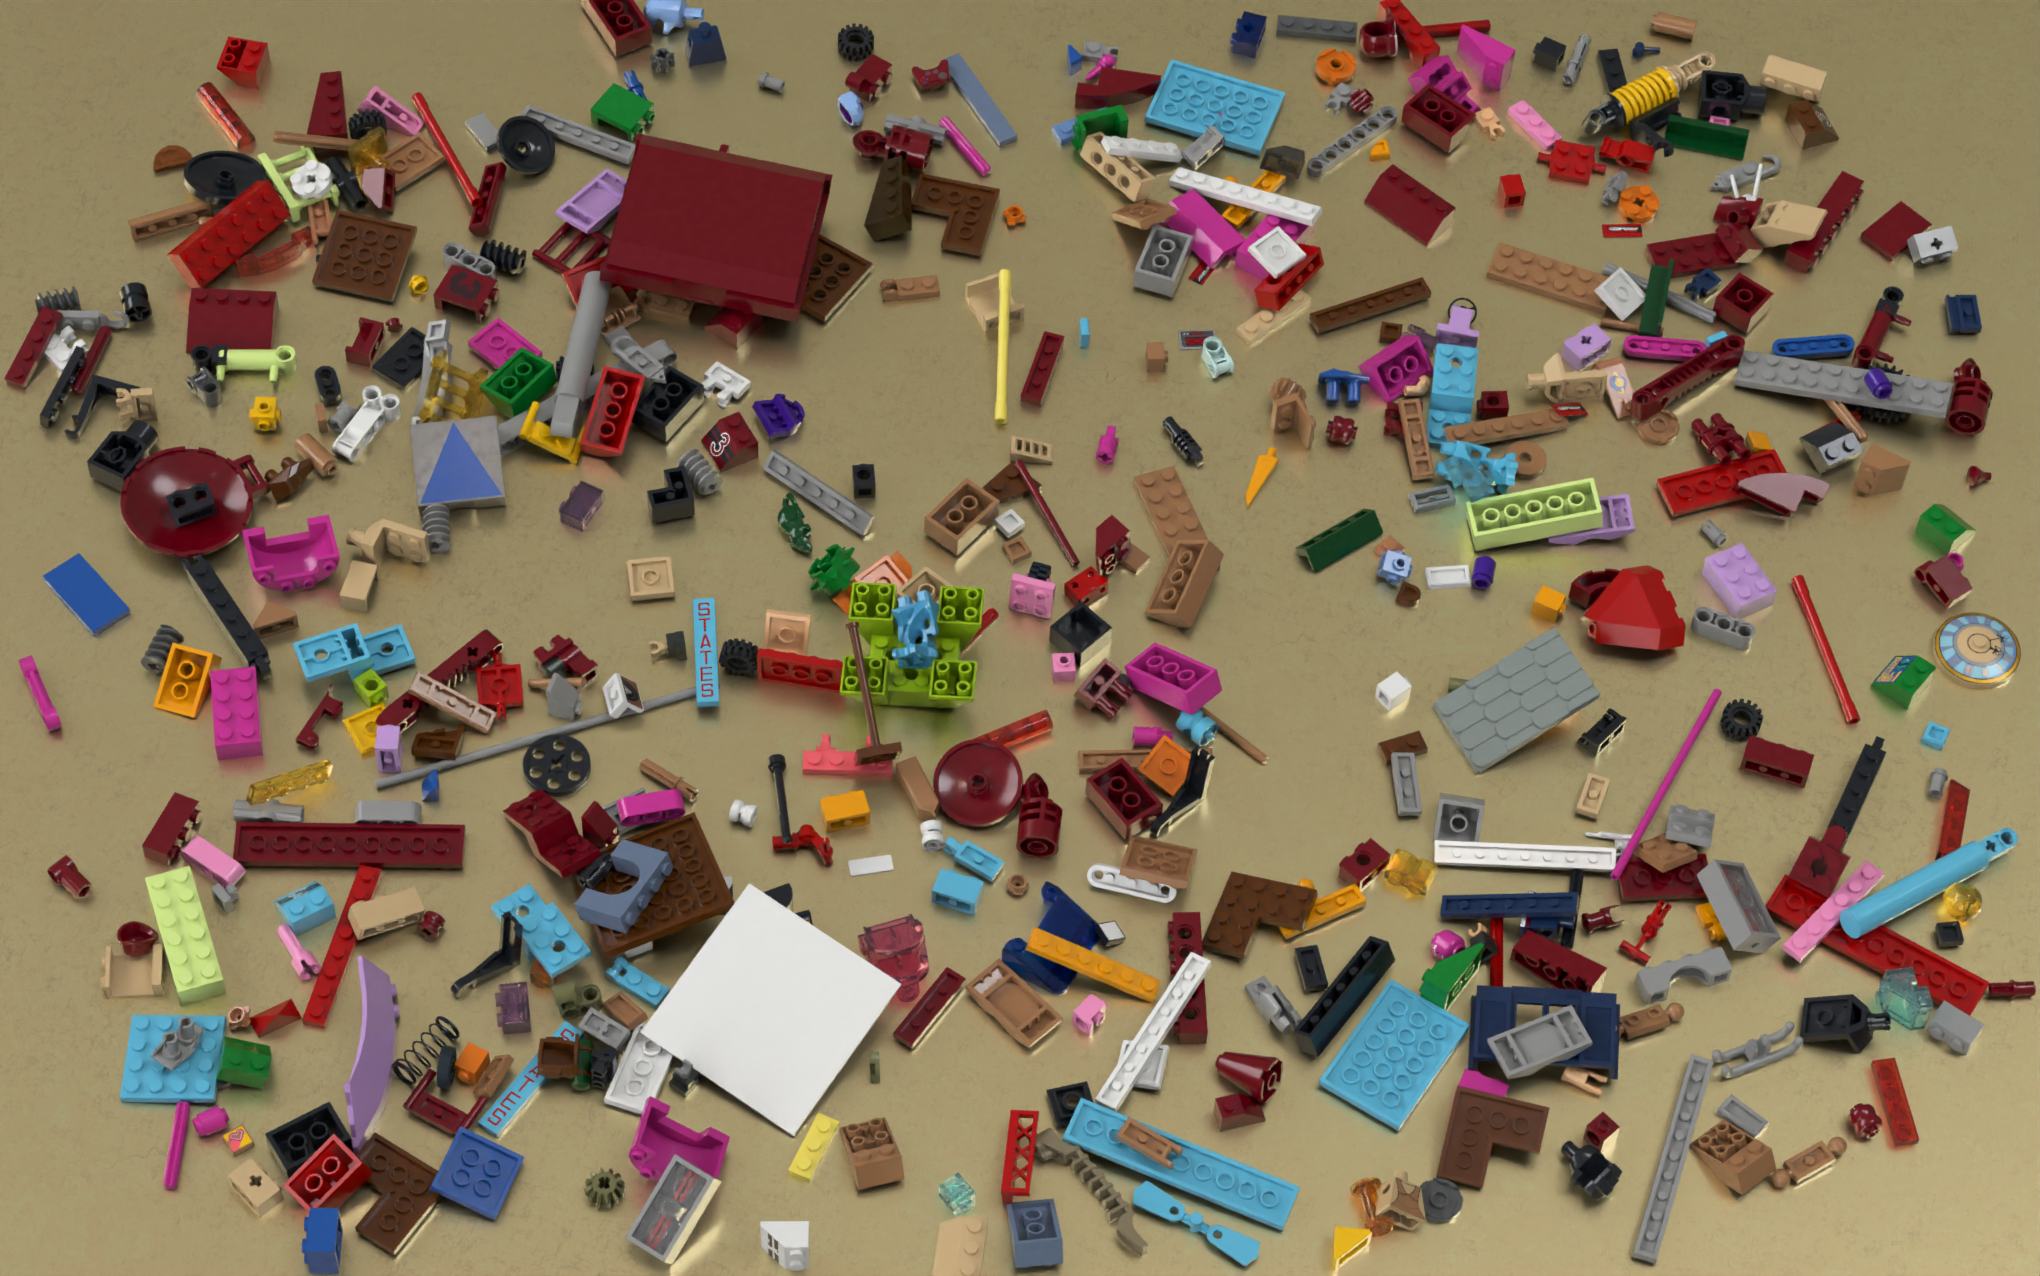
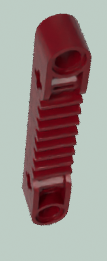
M1729 335L1635 391L1632 395L1631 415L1636 419H1647L1664 409L1670 401L1673 402L1675 397L1679 398L1681 393L1686 394L1688 389L1691 391L1694 385L1697 387L1700 381L1704 383L1706 378H1711L1712 374L1716 376L1718 372L1723 373L1740 363L1744 353L1745 340L1739 335Z
M483 630L427 676L449 688L450 686L455 687L456 680L462 682L463 675L468 677L469 672L474 673L476 668L484 667L493 660V653L496 652L498 656V652L502 651L504 644L489 630ZM406 691L378 715L375 723L378 726H400L402 733L416 722L419 712H424V706L429 708L430 704Z

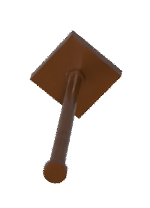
M859 622L846 624V629L850 633L871 746L856 750L853 758L855 767L899 759L902 753L901 742L880 744L858 632Z

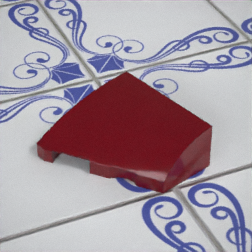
M1723 196L1717 206L1713 221L1720 224L1723 222L1728 223L1726 217L1730 210H1745L1750 218L1747 226L1751 229L1761 211L1764 199L1757 198L1756 201H1747L1746 197L1733 198L1731 196Z

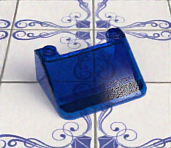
M1046 881L1041 889V897L1043 903L1050 906V909L1038 928L1092 951L1100 938L1094 930L1098 923L1058 886ZM1015 938L1006 943L1002 949V961L1020 978L1052 994L1059 995L1066 992L1078 973L1025 950L1027 942L1021 938Z

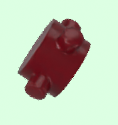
M390 318L385 322V326H388V331L397 332L403 327L399 322V318Z

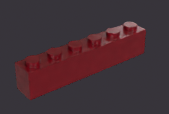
M1844 171L1840 173L1817 206V208L1826 209L1827 214L1815 237L1811 240H1801L1792 243L1787 250L1784 264L1805 274L1810 267H1815L1819 259L1818 255L1824 254L1828 246L1827 242L1829 240L1832 241L1837 233L1836 229L1843 226L1846 214L1850 215L1855 207V201L1861 200L1864 194V190H1862L1863 180Z

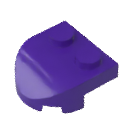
M775 394L773 400L755 401L752 406L770 438L795 434L805 416L803 407L796 400L791 402L785 399L786 395Z

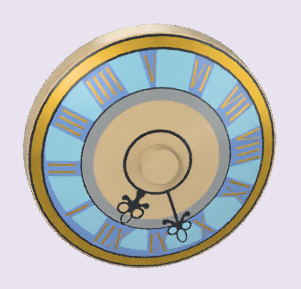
M1966 612L1948 618L1938 628L1932 644L1934 660L1942 673L1955 683L1972 689H1992L2005 684L2016 673L2021 660V647L2014 632L2001 620L1983 613Z

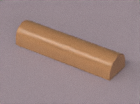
M198 200L128 220V225L132 238L136 241L199 223V218L213 217L214 214L211 203Z

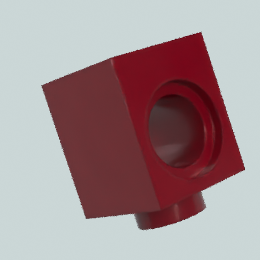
M1507 391L1481 392V398L1477 400L1476 407L1477 412L1481 413L1482 421L1508 416L1509 402Z
M1602 1112L1586 1126L1583 1139L1602 1153L1616 1141L1620 1126Z

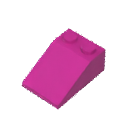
M1463 24L1457 48L1458 56L1481 83L1500 91L1511 77L1516 50Z

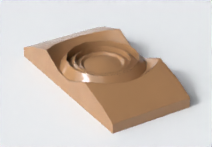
M1000 958L966 985L967 991L985 1012L994 1016L1011 1037L1028 1048L1032 1047L1063 1021V1017Z

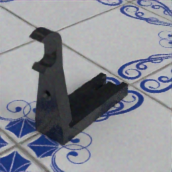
M1674 97L1629 120L1631 138L1653 146L1654 151L1664 148V157L1671 156L1674 153L1673 144L1662 138L1655 131L1667 125L1670 114L1682 117L1681 113L1677 112L1679 111L1678 104H1680V100Z
M94 375L78 415H71L74 423H78L74 431L64 430L65 435L70 439H76L81 436L87 421L101 399L100 394L121 399L124 397H117V388L126 389L131 393V389H139L141 387Z
M1199 745L1192 750L1184 786L1150 828V832L1157 837L1165 824L1169 826L1173 819L1200 803L1207 795L1215 757L1213 755L1210 756V753L1206 750H1201Z
M510 911L501 915L499 950L495 951L472 972L460 978L451 986V992L457 998L460 996V991L465 987L475 988L476 983L520 965L523 926L512 916Z

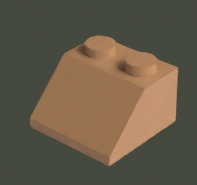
M1872 444L1861 461L1854 487L1871 495L1901 490L1911 461Z

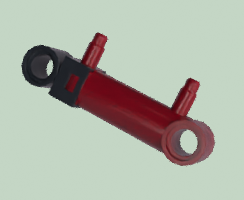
M1892 286L1884 290L1859 345L1856 347L1852 360L1853 368L1861 369L1863 367L1867 370L1868 364L1873 366L1875 358L1884 362H1893L1894 357L1879 350L1894 322L1908 327L1911 325V320L1897 314L1900 311L1904 297L1901 289Z

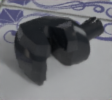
M1567 1141L1562 1146L1561 1152L1571 1159L1569 1170L1572 1176L1570 1177V1182L1573 1185H1580L1595 1201L1610 1195L1622 1175L1620 1168L1608 1161L1593 1145H1585L1579 1148L1572 1141Z

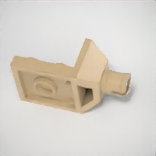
M1555 353L1543 365L1542 372L1526 373L1525 379L1527 390L1541 388L1544 390L1545 396L1555 404L1602 402L1608 373L1607 369L1565 373L1560 353Z
M381 519L370 525L366 532L350 528L346 537V544L361 548L362 556L366 562L378 565V568L387 552L428 564L431 558L428 532L386 519Z

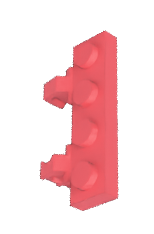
M822 734L821 746H816V751L803 750V774L892 776L893 760L855 767L853 759L855 752L836 751V748H831V735ZM870 735L866 736V748L871 746Z

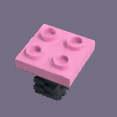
M1034 561L1029 573H1026L1025 576L1013 574L1009 609L1051 619L1056 584L1051 583L1050 565Z

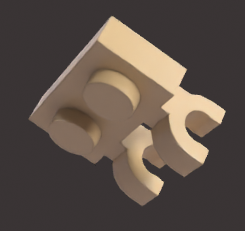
M123 388L116 389L117 397H124L116 399L117 407H120V410H126L119 412L120 420H127L129 418H136V420L142 421L158 420L153 388L131 389V393Z

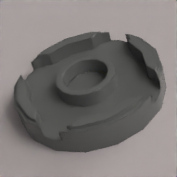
M1433 1178V1180L1425 1181L1421 1184L1420 1188L1422 1190L1426 1220L1442 1224L1454 1220L1459 1215L1463 1197L1456 1184L1443 1178Z

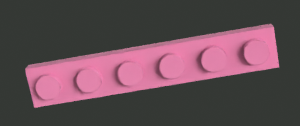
M1866 860L1783 944L1782 949L1798 962H1801L1840 922V912L1861 901L1883 879L1885 873Z

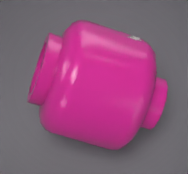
M1448 929L1436 933L1431 941L1432 953L1441 960L1466 949L1464 939Z

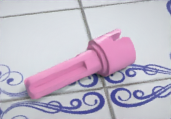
M288 924L280 925L277 933L293 957L292 966L302 980H310L311 975L309 971L313 970L315 974H318L321 970L320 964L312 952L304 950Z

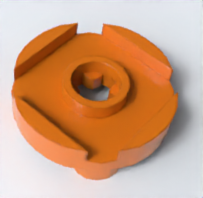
M1331 48L1319 54L1315 70L1317 75L1326 81L1328 85L1337 86L1341 82L1345 83L1354 77L1356 61L1349 52L1345 50L1340 52L1336 51L1335 48ZM1333 64H1334L1335 66H1338V65H1339V68H1334V67H1332V65H1333Z
M1633 186L1621 191L1618 210L1626 219L1629 217L1633 219V222L1645 223L1655 217L1660 202L1650 186ZM1636 202H1639V203L1642 204V206L1639 207V205H1638V204H1635V203H1636Z

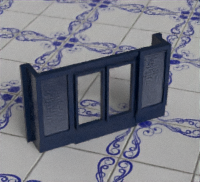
M1477 985L1476 996L1472 995L1468 1070L1477 1071L1478 1061L1498 1062L1487 1039L1516 1027L1517 1004L1542 1006V1016L1549 1014L1550 1006L1567 1007L1572 1005L1593 1043L1590 1047L1568 1060L1557 1061L1548 1065L1609 1069L1608 1079L1618 1080L1620 1004H1616L1617 994L1582 992V990Z

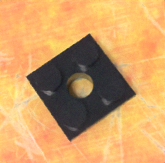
M1087 1081L1046 1090L1057 1129L1069 1125L1077 1107L1067 1105L1066 1102L1068 1100H1075L1079 1103L1080 1098L1093 1102Z

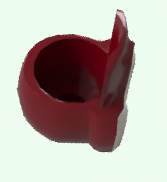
M1386 7L1385 21L1366 23L1360 30V48L1368 57H1395L1398 54L1396 24L1394 15L1389 7Z

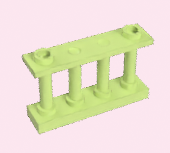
M301 146V150L276 160L269 159L266 153L258 155L260 165L266 170L267 181L271 183L291 215L289 217L293 223L301 220L299 211L303 207L327 198L331 199L334 206L339 205L338 196H340L336 184L332 185L331 190L321 198L315 199V197L308 198L309 200H294L293 195L295 192L292 187L285 185V181L290 180V177L300 167L285 173H278L276 171L278 167L304 157L306 161L315 160L318 162L313 147Z

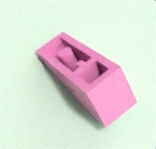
M377 86L372 88L357 109L358 111L362 110V112H365V109H369V112L372 109L376 110V113L378 111L381 112V115L385 117L386 127L411 137L417 134L425 121Z

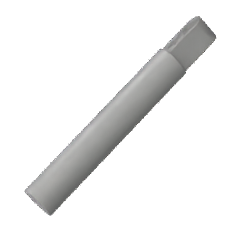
M591 271L584 276L554 398L556 406L551 422L550 435L572 439L578 412L583 407L612 283L600 281V271Z

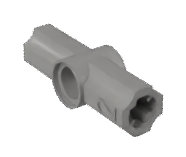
M888 114L884 125V131L891 133L893 124L933 134L934 144L944 145L946 141L947 128L928 124L922 117L913 116L908 119Z
M263 798L261 802L236 799L233 806V819L252 822L303 823L305 809L304 805L282 804L274 798Z

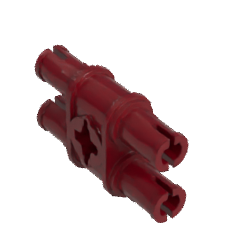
M1715 413L1711 416L1710 423L1714 426L1712 428H1708L1700 418L1692 422L1691 428L1698 435L1699 443L1705 446L1707 453L1715 457L1721 466L1725 467L1731 463L1732 457L1728 453L1734 451L1741 461H1746L1750 458L1751 451L1744 444V438L1736 432L1733 424L1725 421L1720 413Z

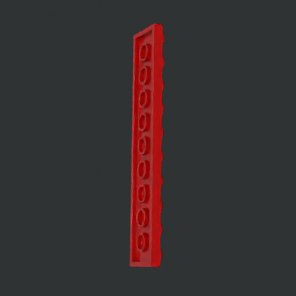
M1785 874L1765 907L1769 915L1799 929L1829 898ZM1839 922L1821 941L1934 1003L1941 1005L1945 1000L1969 1016L1974 1012L1990 984L1985 979L1883 925L1854 939L1844 931Z

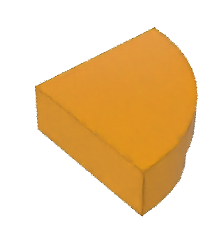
M1386 138L1377 141V144L1371 148L1370 161L1390 158L1391 153Z

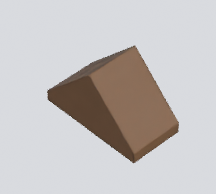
M267 602L253 624V628L261 640L299 628L295 611Z

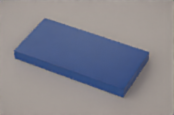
M80 553L43 575V580L93 636L130 614V608Z

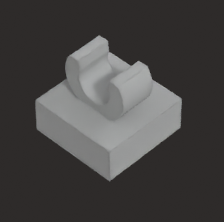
M219 883L211 887L214 901L226 914L234 910L233 901L239 898L237 894L238 889L234 884H229L225 889Z

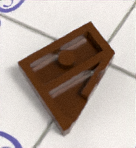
M1012 462L982 487L986 492L997 498L1000 504L1008 502L1010 499L1024 497V493L1030 492ZM1033 479L1037 488L1041 491L1042 485Z
M458 725V730L445 732V728L433 732L416 734L411 747L412 756L456 760L466 732L465 725Z

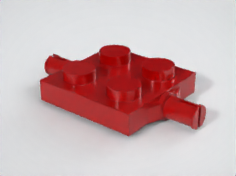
M1561 140L1555 141L1551 154L1539 152L1537 160L1549 162L1550 171L1548 177L1589 184L1593 171L1605 173L1607 165L1595 163L1594 154L1596 147Z
M495 652L493 653L494 664L488 667L476 668L478 703L489 709H497V719L502 720V713L503 720L507 718L506 708L524 706L521 665L502 663V653L498 652L497 660Z

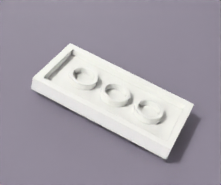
M645 1022L635 1027L604 1098L606 1104L638 1114L642 1113L648 1097L651 1096L657 1099L675 1057L640 1033L647 1024Z

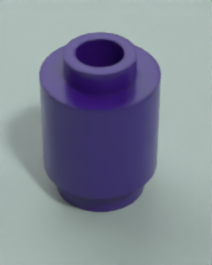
M1876 368L1867 372L1864 382L1872 394L1878 399L1888 398L1893 392L1892 383L1883 370Z
M1481 556L1475 560L1472 581L1473 585L1479 589H1487L1493 583L1496 562L1491 557Z

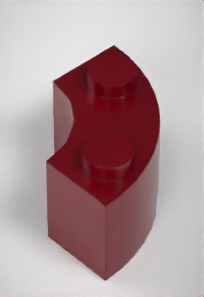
M1605 568V571L1592 572L1591 570L1583 573L1571 583L1568 598L1588 608L1597 600L1620 571Z

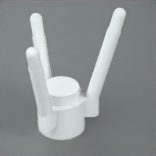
M1759 164L1753 194L1743 195L1747 201L1757 200L1763 164ZM1730 175L1734 196L1739 198L1734 175Z
M1602 831L1599 833H1585L1587 837L1615 840V848L1620 850V853H1616V859L1621 857L1633 835Z

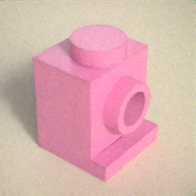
M1090 994L1073 1011L1072 1023L1091 1036L1093 1034V1027L1100 1025L1105 1018V1010L1108 1008L1107 1003L1102 998H1097Z

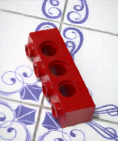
M1300 243L1298 246L1307 254L1305 259L1276 279L1269 274L1254 289L1258 307L1279 311L1324 265L1321 248Z

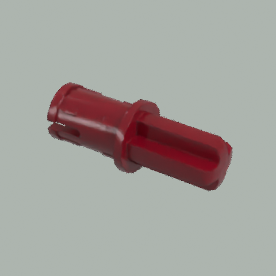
M2010 980L2009 983H1990L1988 986V992L1993 996L2009 995L2011 998H2015V996L2024 995L2034 996L2036 992L2034 981L2015 982Z

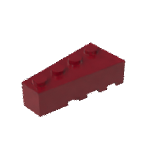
M341 71L320 74L307 134L349 139ZM313 147L314 152H323V151H333V150H334V149H325V148H315V147Z
M1527 930L1513 947L1510 957L1511 961L1555 989L1600 993L1607 972V967L1530 930Z

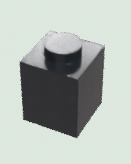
M1544 37L1541 43L1538 42L1534 47V63L1556 72L1564 59L1566 45Z

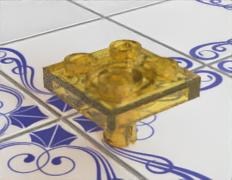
M381 126L369 131L365 136L354 141L348 147L351 171L355 174L356 178L363 174V169H371L370 163L376 168H387L389 166V161L382 156L388 150L385 130Z

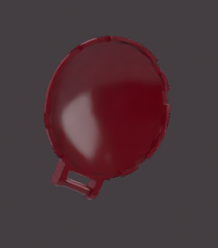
M185 446L156 452L137 464L135 470L129 477L127 476L123 484L120 507L127 528L142 544L163 554L192 557L217 551L235 540L244 530L250 519L253 500L268 494L271 490L268 482L264 481L254 465L255 460L251 455H246L232 461L229 458L225 459L217 455L216 451L201 447L199 449H185ZM244 469L249 471L257 485L252 486L243 471ZM207 482L218 514L177 528L166 496L174 491H182L191 488L195 484Z

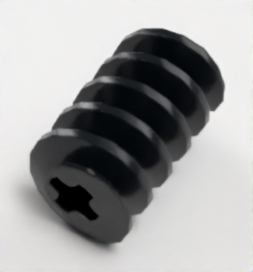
M495 239L490 244H488V240L483 243L480 256L493 262L498 269L502 268L504 271H510L512 274L521 273L526 262V250H523L519 255V248L515 247L513 252H511V245H507L504 249V243L500 242L496 246L497 241Z

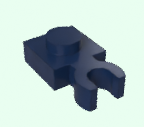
M1706 268L1693 277L1692 283H1688L1685 286L1684 293L1693 291L1691 299L1696 300L1701 292L1708 295L1720 287L1722 280L1709 268Z

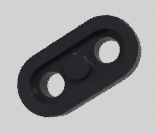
M330 366L319 367L315 371V381L320 398L326 404L337 403L341 399L342 393L336 371Z

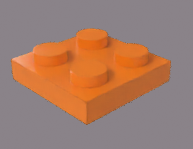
M1164 734L1137 771L1173 798L1185 782L1191 754Z

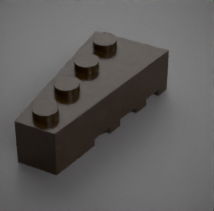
M902 155L885 160L881 165L864 224L874 242L912 230L911 170Z

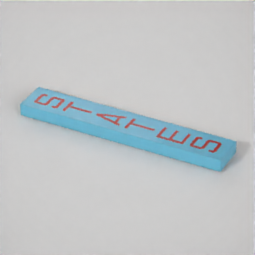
M715 598L693 599L697 707L719 706Z
M564 1021L551 1037H563L564 1040L575 1042V1034H579V1040L584 1037V1033ZM538 1053L478 1121L479 1127L496 1138L499 1137L548 1079L538 1074Z

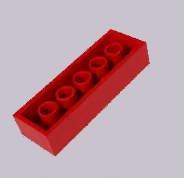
M256 181L169 252L167 256L190 289L203 288L291 214L269 181Z

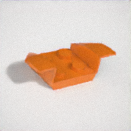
M898 551L890 557L886 554L855 577L850 586L834 597L833 601L846 615H849L853 582L897 584L898 590L912 578V566Z

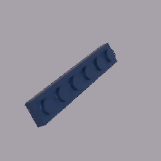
M1578 892L1442 895L1440 915L1442 919L1578 916L1579 894Z

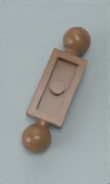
M1671 1003L1666 1010H1663L1659 1004L1620 1017L1619 1038L1623 1033L1627 1039H1631L1669 1027L1670 1020L1679 1021L1683 1018L1684 1008L1679 1003Z
M1834 1137L1826 1146L1821 1140L1784 1161L1783 1167L1785 1169H1777L1772 1174L1773 1184L1783 1188L1790 1183L1791 1178L1798 1184L1835 1163L1836 1158L1834 1155L1839 1156L1846 1152V1141L1841 1137Z

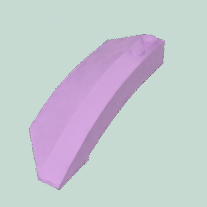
M357 956L362 991L361 1035L349 1082L344 1083L353 1152L356 1155L370 1139L386 1105L394 1074L392 1064L396 1059L397 1037L395 1018H400L398 1004H393V998H397L396 985L391 984L388 974L363 956Z

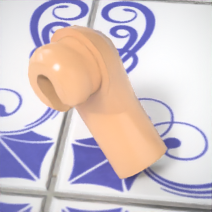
M1422 375L1416 386L1404 387V395L1424 396L1432 386L1431 378Z

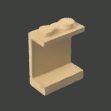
M999 273L991 274L988 277L973 280L966 284L965 297L985 333L997 330L999 326ZM1010 294L1009 325L1024 321V306L1022 302L1015 303Z
M154 944L153 954H147L142 957H132L129 955L113 956L111 946L106 947V956H102V969L105 970V976H101V989L105 990L107 999L164 996L165 952L163 944Z

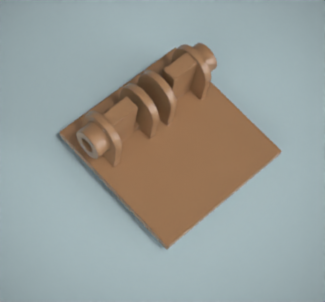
M620 285L612 288L610 291L601 328L604 337L621 326L625 328L641 319L637 313L639 310L637 304L630 302Z

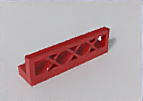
M1010 1111L1001 1186L1003 1204H1012L1013 1196L1030 1197L1039 1111ZM1021 1118H1033V1123L1024 1129ZM1026 1136L1031 1142L1022 1150L1019 1147L1020 1139ZM1023 1156L1028 1161V1165L1019 1170L1017 1160ZM1021 1177L1026 1182L1025 1188H1014L1015 1180Z

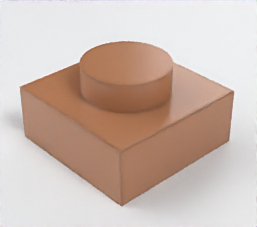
M1391 535L1376 545L1374 552L1380 557L1386 550H1397L1405 553V548Z

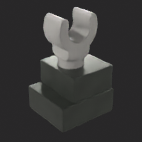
M684 1059V1063L675 1069L669 1086L686 1098L701 1082L699 1072L693 1069V1064Z

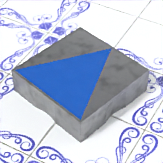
M496 416L410 425L417 502L420 514H423V510L433 504L446 505L450 511L459 508H485L506 505Z

